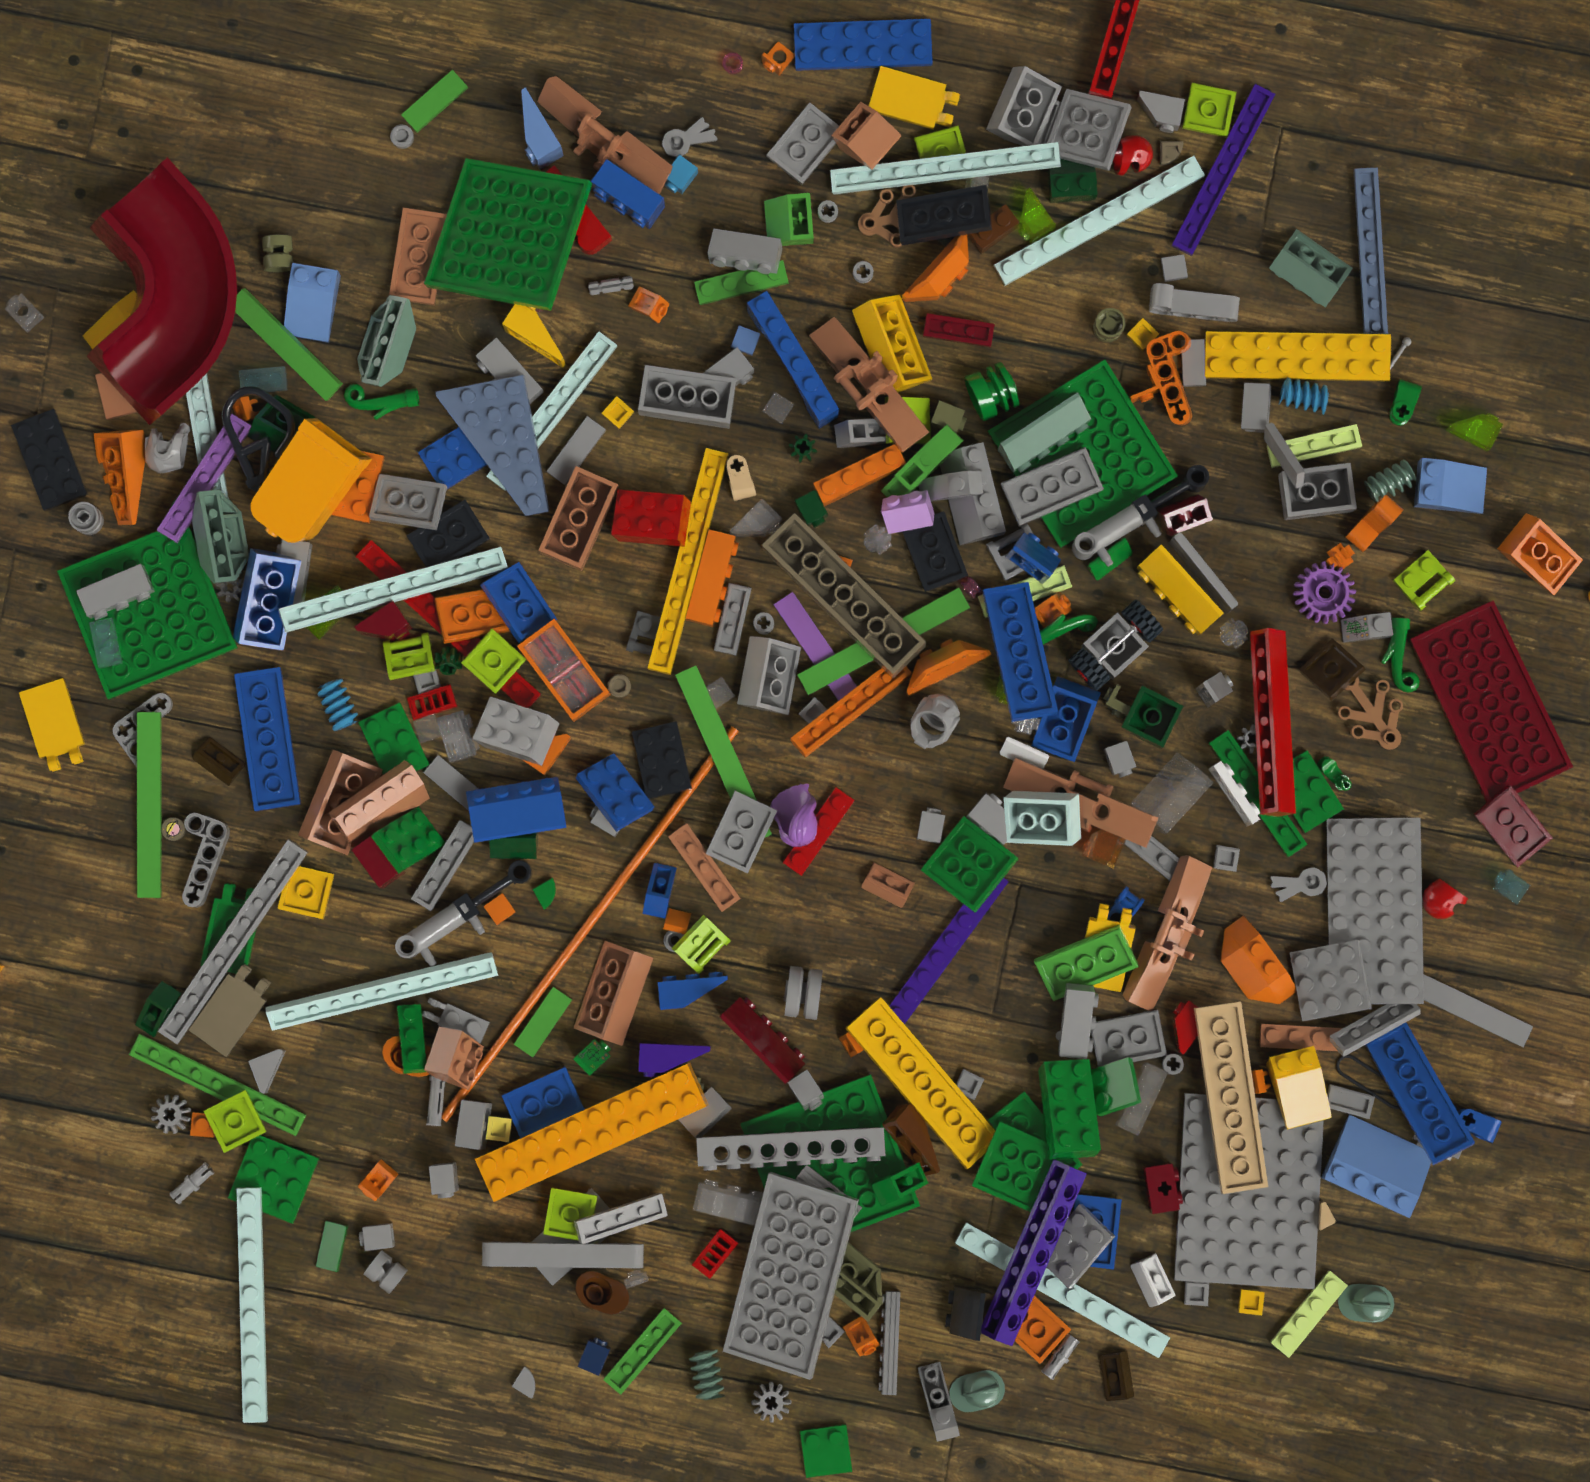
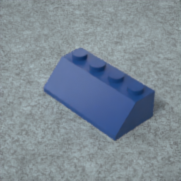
M250 548L233 638L238 644L284 650L287 633H285L279 609L293 605L301 560L271 551Z
M558 777L466 791L474 843L567 828Z

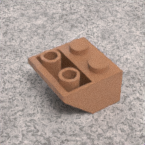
M860 102L831 136L842 152L872 170L899 140L901 134L876 110Z
M439 1027L424 1070L437 1079L469 1090L471 1083L475 1079V1072L482 1058L484 1046L463 1031Z

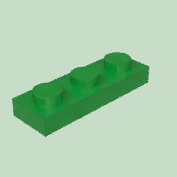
M421 1004L398 1005L397 1017L403 1074L426 1072L424 1070L426 1053Z

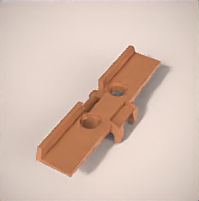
M557 76L548 78L537 102L567 129L579 137L577 140L579 145L573 152L580 156L588 149L597 156L598 161L593 165V168L599 171L607 159L660 194L673 166L628 131L622 136L613 134L595 120L601 115L602 111ZM616 151L622 153L623 157L619 156Z
M835 317L809 335L811 342L836 371L837 374L834 376V380L845 388L857 403L856 407L859 410L867 409L901 452L906 451L929 433L894 389L893 384L897 381L898 375L894 370L888 371L881 363L882 356L878 351L874 352L873 358L870 359ZM853 360L859 361L855 366L848 365ZM854 377L868 395L863 397L851 383L850 379ZM880 394H885L889 400L886 404L880 405L876 402V397Z
M1014 759L1003 788L1010 791L1055 792L1058 787H1063L1066 793H1078L1082 830L1090 832L1092 829L1091 825L1147 848L1159 817L1110 797L1113 790L1112 785L1108 784L1106 786L1080 775V772L1076 770L1073 771L1070 779H1067L1021 759ZM1076 783L1098 792L1097 798L1099 800H1093L1074 791ZM1102 805L1108 808V815L1105 818L1098 816Z
M1188 855L1180 857L1158 909L1159 912L1165 914V917L1154 943L1144 942L1137 959L1138 967L1133 969L1122 995L1126 1001L1148 1011H1153L1172 972L1177 957L1180 956L1192 961L1195 954L1185 951L1192 934L1202 937L1204 930L1192 925V921L1212 870L1211 866ZM1182 907L1184 908V915L1180 914ZM1165 953L1166 958L1164 961L1161 962L1160 958Z

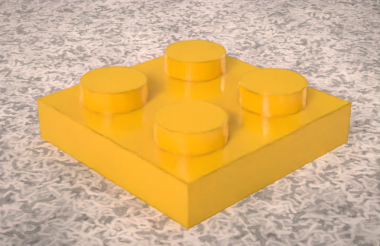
M299 866L281 892L278 909L324 919L334 874Z

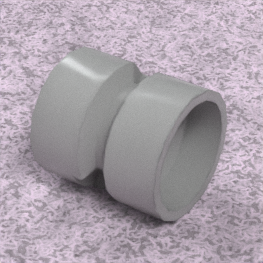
M88 502L76 503L69 511L68 519L71 526L84 535L96 534L104 524V517L101 511Z
M381 1250L363 1275L373 1282L378 1281L379 1287L390 1294L408 1270L398 1262L392 1263V1257Z

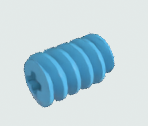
M1287 377L1282 385L1278 404L1280 405L1284 399L1286 407H1289L1290 403L1294 401L1295 409H1298L1299 405L1303 403L1304 411L1312 405L1314 413L1321 407L1322 414L1324 415L1329 397L1327 385H1323L1319 390L1317 383H1314L1310 388L1308 381H1305L1301 386L1299 379H1296L1292 385L1291 378Z
M343 679L330 681L317 688L321 689L318 692V696L326 697L322 700L321 704L323 706L329 705L325 713L333 714L328 719L329 722H337L332 727L333 731L344 729L358 722L353 720L358 713H350L354 704H346L351 697L342 695L347 688L338 686L343 682Z

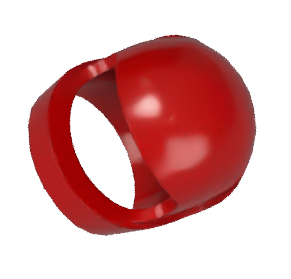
M1129 135L1120 139L1113 159V170L1116 175L1123 176L1131 163L1135 173L1145 170L1150 165L1153 158V149L1148 140L1139 135Z
M1440 878L1431 883L1422 895L1424 910L1428 915L1436 919L1450 918L1454 915L1453 908L1456 904H1466L1468 901L1467 897Z

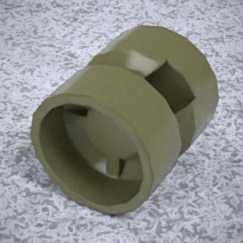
M289 235L264 236L262 238V249L266 255L263 257V270L266 272L291 271L293 256L289 252L293 250L292 237Z
M1115 308L1102 310L1097 315L1093 324L1095 336L1105 343L1116 341L1121 336L1125 327L1123 314Z

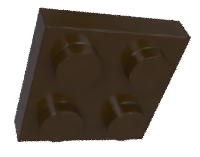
M1332 638L1299 670L1314 686L1333 701L1365 671V668Z

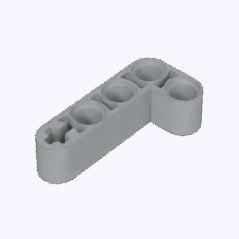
M1156 283L1151 288L1149 312L1161 315L1237 322L1240 298L1231 295L1174 289L1173 285Z
M191 813L184 821L185 828L188 832L201 836L203 839L184 888L182 899L185 905L198 908L204 905L230 836V828L226 823L199 813ZM199 817L202 821V826L198 830H193L191 821ZM217 825H221L224 830L223 835L219 838L213 835V829ZM209 847H213L216 851L215 857L211 860L205 857V851ZM200 869H205L208 873L207 879L203 882L197 879V873ZM193 883L204 886L203 889L198 888L196 895L199 896V900H194L192 903L189 895L190 893L194 894L197 887H193Z

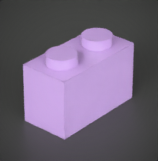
M927 490L913 491L899 496L892 495L884 498L882 501L881 512L888 534L933 526L934 510Z

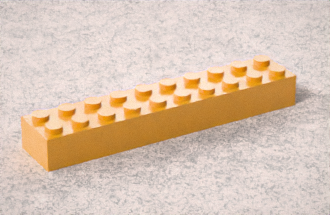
M687 1063L480 1156L475 1161L492 1200L495 1202L705 1108L709 1104L691 1063Z

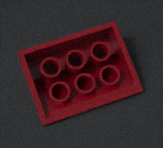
M741 997L738 998L720 1018L786 1084L805 1065L802 1061L805 1056L796 1047L792 1050L786 1044L789 1040L780 1030L775 1033L770 1028L773 1023L764 1014L760 1017L754 1011L756 1006L747 997L744 1000Z

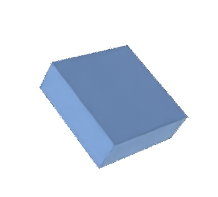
M738 326L731 348L735 349L738 347L741 352L753 356L760 333Z

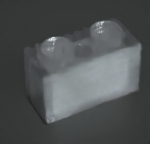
M461 710L436 718L451 764L478 756L476 750H479L480 746L479 743L473 740L470 728L473 727L470 714L465 715V712Z

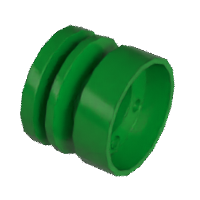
M1002 362L995 363L996 374L992 367H986L987 379H984L979 371L964 377L970 399L983 422L997 416V404L1005 412L1009 411L1008 402L1013 408L1018 407L1020 404L1015 382Z

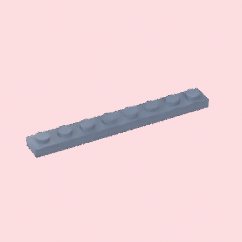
M1378 168L1354 169L1363 333L1388 334Z

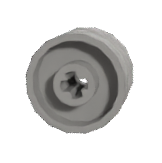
M790 966L789 981L786 980L784 1001L786 1002L784 1016L797 1017L800 1004H804L803 1015L805 1019L817 1020L823 970L810 969L807 982H803V968Z

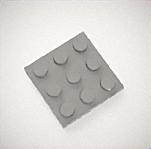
M1066 89L1047 143H1059L1060 159L1109 171L1132 107L1127 103Z
M1359 940L1290 952L1302 1021L1372 1009Z

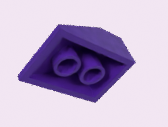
M640 1043L639 1072H644L643 1077H658V1073H663L711 1051V1046Z

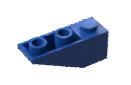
M723 972L709 973V978H700L699 974L686 975V980H677L676 976L662 977L663 982H658L660 1010L685 1008L727 981L728 976H723Z

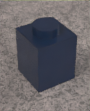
M597 1337L594 1340L589 1339L578 1367L599 1376L611 1347L607 1346L608 1342Z

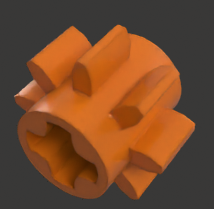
M1339 543L1326 552L1330 557L1326 562L1329 566L1334 563V568L1337 567L1339 569L1343 567L1342 569L1354 562L1351 556L1355 552L1350 545L1343 547Z

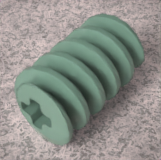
M1403 459L1400 461V466L1395 463L1392 465V470L1387 467L1384 469V474L1377 472L1375 478L1369 476L1367 482L1364 481V485L1370 498L1376 503L1379 501L1378 497L1387 495V492L1394 497L1396 495L1395 488L1401 493L1404 492L1403 484L1412 488L1411 480L1416 482V477L1409 463Z
M718 1349L697 1352L693 1357L689 1358V1361L697 1363L691 1367L692 1371L698 1372L692 1379L700 1381L699 1384L694 1386V1389L701 1390V1393L696 1395L697 1399L710 1400L726 1396L718 1394V1392L724 1389L723 1385L717 1384L723 1378L722 1376L715 1375L721 1370V1367L713 1365L719 1361L718 1357L712 1356L718 1352Z

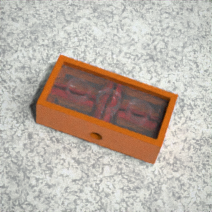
M555 619L551 620L517 646L573 722L611 695Z

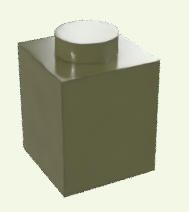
M939 401L930 425L942 429L948 424L956 433L958 430L963 431L967 420L966 417H963L965 410Z

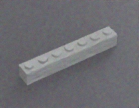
M885 1290V1294H882L885 1309H882L884 1323H881V1332H884V1338H881L880 1345L883 1347V1353H880V1361L883 1362V1365L879 1370V1376H882V1382H879V1391H881L882 1395H896L900 1291Z

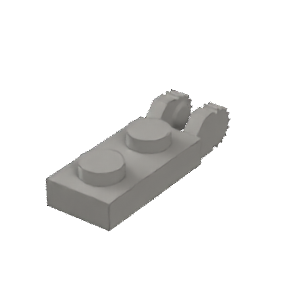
M429 998L428 1003L434 1007L444 1009L443 1014L440 1018L429 1011H423L422 1016L437 1022L439 1026L463 1031L481 1044L490 1022L448 1003L446 1005L433 998Z

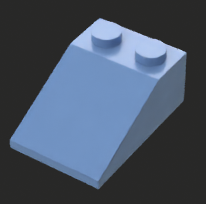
M524 88L522 89L525 141L527 144L525 151L533 166L537 164L541 170L564 155L560 143L529 92Z
M292 263L284 326L295 337L329 343L341 278L338 270Z
M1420 459L1417 465L1414 507L1483 514L1487 468L1447 460Z

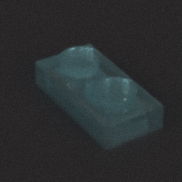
M285 366L239 370L240 388L254 386L266 392L288 390Z
M109 618L90 622L98 668L123 664L114 619Z

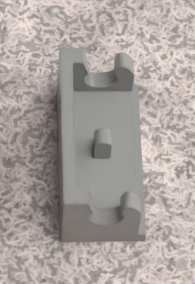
M1244 383L1241 429L1247 432L1264 433L1265 425L1269 424L1270 384Z
M712 1087L704 1093L709 1104L707 1107L678 1119L695 1138L706 1134L732 1109Z
M461 1100L455 1146L486 1150V1132L488 1118L491 1116L492 1103Z

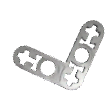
M158 693L119 720L113 727L114 737L136 767L137 756L132 754L131 748L137 743V730L135 731V728L131 727L127 731L128 736H119L118 733L121 731L119 727L131 725L128 721L130 718L137 726V712H152L147 706L150 705L151 708L156 707L159 698L167 700L165 703L166 708L164 710L158 708L154 712H161L162 717L165 716L173 707L172 699L166 694Z

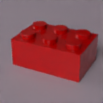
M618 490L611 535L620 542L685 547L691 501L685 495Z

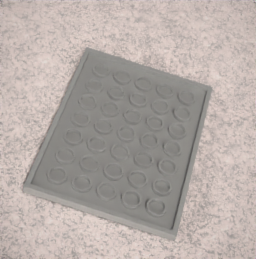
M1184 1093L1179 1190L1182 1193L1183 1204H1179L1180 1210H1178L1174 1280L1315 1289L1324 1120L1287 1130L1277 1099L1255 1098L1268 1187L1221 1194L1207 1095Z

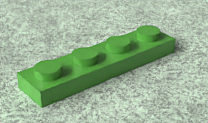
M783 260L779 262L777 274H762L755 270H740L694 282L699 305L789 284Z
M664 1307L603 1380L621 1395L682 1322Z

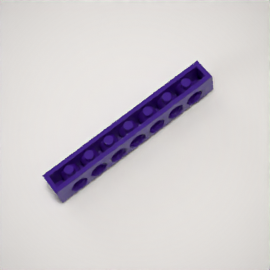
M1055 1159L1053 1160L982 1323V1334L998 1342L1013 1346L1087 1173Z

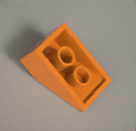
M1527 513L1497 548L1509 561L1552 595L1558 592L1583 561L1541 519Z

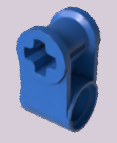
M1126 886L1109 910L1107 920H1110L1112 914L1121 916L1122 908L1132 909L1131 914L1134 916L1145 899L1135 896Z
M1459 1109L1457 1111L1461 1119L1464 1115L1470 1119V1123H1465V1120H1463L1469 1133L1489 1143L1494 1142L1501 1125L1500 1120L1472 1109Z

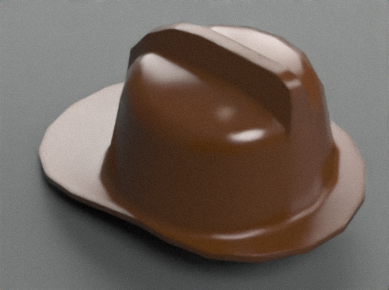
M589 1271L580 1275L576 1281V1295L582 1305L588 1309L613 1315L622 1312L628 1305V1290L617 1280L595 1271Z

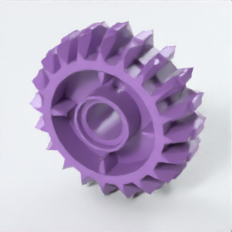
M1324 561L1321 562L1320 569L1314 563L1312 564L1313 572L1306 567L1304 569L1306 576L1303 574L1298 575V579L1302 583H1294V587L1300 589V591L1293 592V596H1300L1301 599L1295 601V605L1303 604L1304 607L1299 612L1303 613L1307 610L1309 613L1306 615V619H1310L1312 615H1315L1314 623H1318L1322 617L1323 624H1327L1330 617L1334 623L1337 622L1336 614L1340 618H1344L1345 613L1343 610L1351 611L1352 608L1347 603L1355 602V599L1349 597V595L1355 594L1356 590L1349 589L1354 584V581H1346L1350 574L1346 573L1343 576L1340 574L1343 571V567L1335 571L1333 563L1327 569L1326 562ZM1320 587L1329 589L1330 597L1328 599H1324L1319 595Z

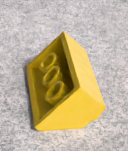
M900 295L872 299L852 310L870 359L873 358V353L878 351L882 356L881 363L888 371L894 370L898 375L897 381L893 384L894 389L898 393L932 380Z
M1162 544L1138 565V576L1145 583H1151L1155 588L1153 590L1154 594L1160 600L1165 599L1170 604L1169 610L1177 618L1181 616L1186 622L1184 624L1185 628L1192 635L1196 633L1199 636L1224 614Z

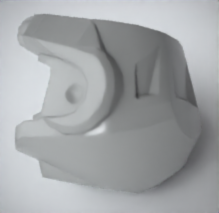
M186 423L180 424L170 441H164L162 433L158 432L157 428L151 429L150 436L145 438V462L151 470L157 473H168L183 468L188 444V433L190 432V427Z
M933 694L924 697L911 718V735L915 740L914 743L923 749L934 748L945 743L959 723L960 712L956 702L950 696ZM922 717L931 727L944 732L939 735L927 733L921 726L920 718Z

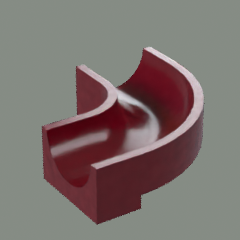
M168 157L110 209L104 211L90 227L120 262L125 260L135 278L137 295L130 316L103 339L87 355V358L149 425L193 388L218 359L232 328L237 299V278L234 258L223 227L210 205Z

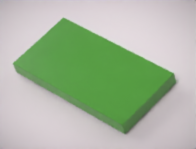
M1120 924L1034 959V963L1053 1001L1065 996L1066 983L1093 986L1138 967V962Z

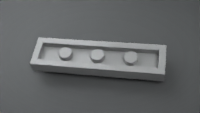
M459 820L411 899L430 911L433 910L474 843L471 826Z
M1386 1004L1330 1035V1042L1344 1057L1420 1015L1421 1009L1417 1004Z
M656 1193L575 1220L574 1224L579 1243L585 1244L666 1217L668 1214L662 1193Z

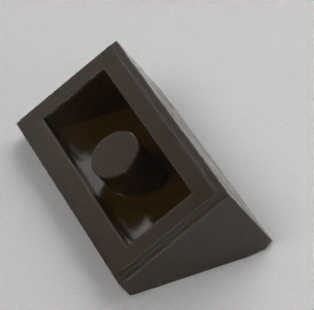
M210 736L195 751L193 756L195 762L227 786L231 785L246 765Z
M1118 1351L1100 1354L1106 1401L1127 1400L1134 1397L1128 1352Z

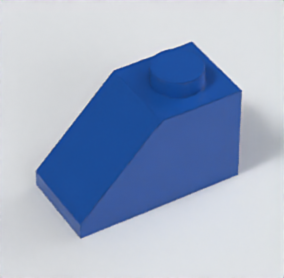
M654 863L642 914L665 919L676 867Z

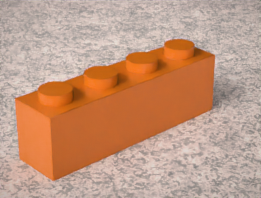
M894 444L814 482L813 488L825 507L898 472L906 462L901 451Z
M708 530L686 621L713 627L714 622L719 623L722 611L718 609L720 600H725L728 588L724 587L725 579L731 577L733 565L729 564L731 556H736L739 543L735 542L736 536Z

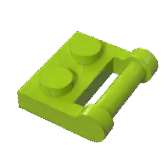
M1427 550L1399 574L1393 582L1419 611H1422L1428 601L1447 585H1452L1455 579L1432 553ZM1438 573L1441 579L1418 597L1414 592Z
M428 632L421 633V636L401 641H383L390 680L435 671ZM423 645L421 649L392 654V651Z
M703 915L671 949L700 974L710 959L724 945L727 946L731 940ZM717 937L718 939L703 953V955L697 961H694L706 949V947Z

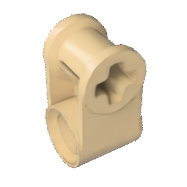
M740 455L731 456L727 461V472L734 501L756 496L752 476H750L745 458ZM738 460L739 464L743 463L744 466L740 467L739 472L730 468L734 465L733 461Z

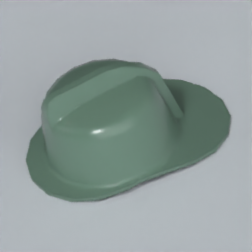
M1351 1284L1339 1296L1338 1305L1341 1313L1350 1320L1376 1323L1386 1320L1392 1314L1394 1298L1389 1290L1379 1285Z
M990 1370L963 1375L952 1383L949 1391L950 1400L958 1410L963 1412H975L991 1408L1003 1399L1005 1384L996 1372Z

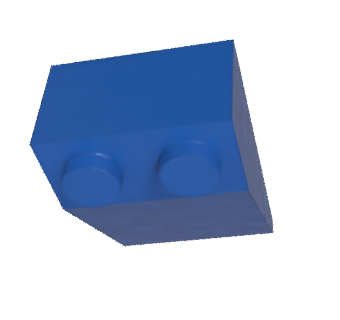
M1024 532L1006 555V558L1043 584L1051 577L1060 563L1059 553L1049 546L1047 548L1039 543L1040 539L1029 532L1027 535Z
M1058 676L1053 686L1058 713L1041 718L1031 746L1075 762L1101 692Z

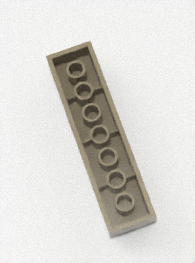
M795 513L762 544L763 551L892 678L897 676L926 647V641Z

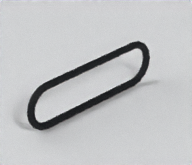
M1349 1054L1344 1057L1341 1056L1337 1060L1336 1069L1342 1077L1370 1095L1375 1096V1098L1393 1109H1400L1399 1105L1389 1103L1344 1074L1340 1070L1339 1064L1342 1059L1350 1058L1384 1080L1381 1073Z

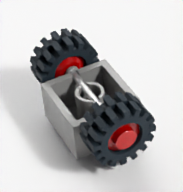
M1134 600L1121 612L1126 621L1117 612L1082 644V648L1069 659L1070 665L1078 675L1096 691L1110 678L1113 680L1149 647L1141 637L1150 643L1163 631V627L1151 612L1137 600Z

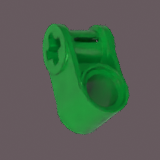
M1399 379L1389 414L1390 421L1393 424L1402 426L1409 421L1417 404L1422 385ZM1400 409L1404 410V411H1403V414H1404L1403 418L1399 417V412H1398V411H1399Z

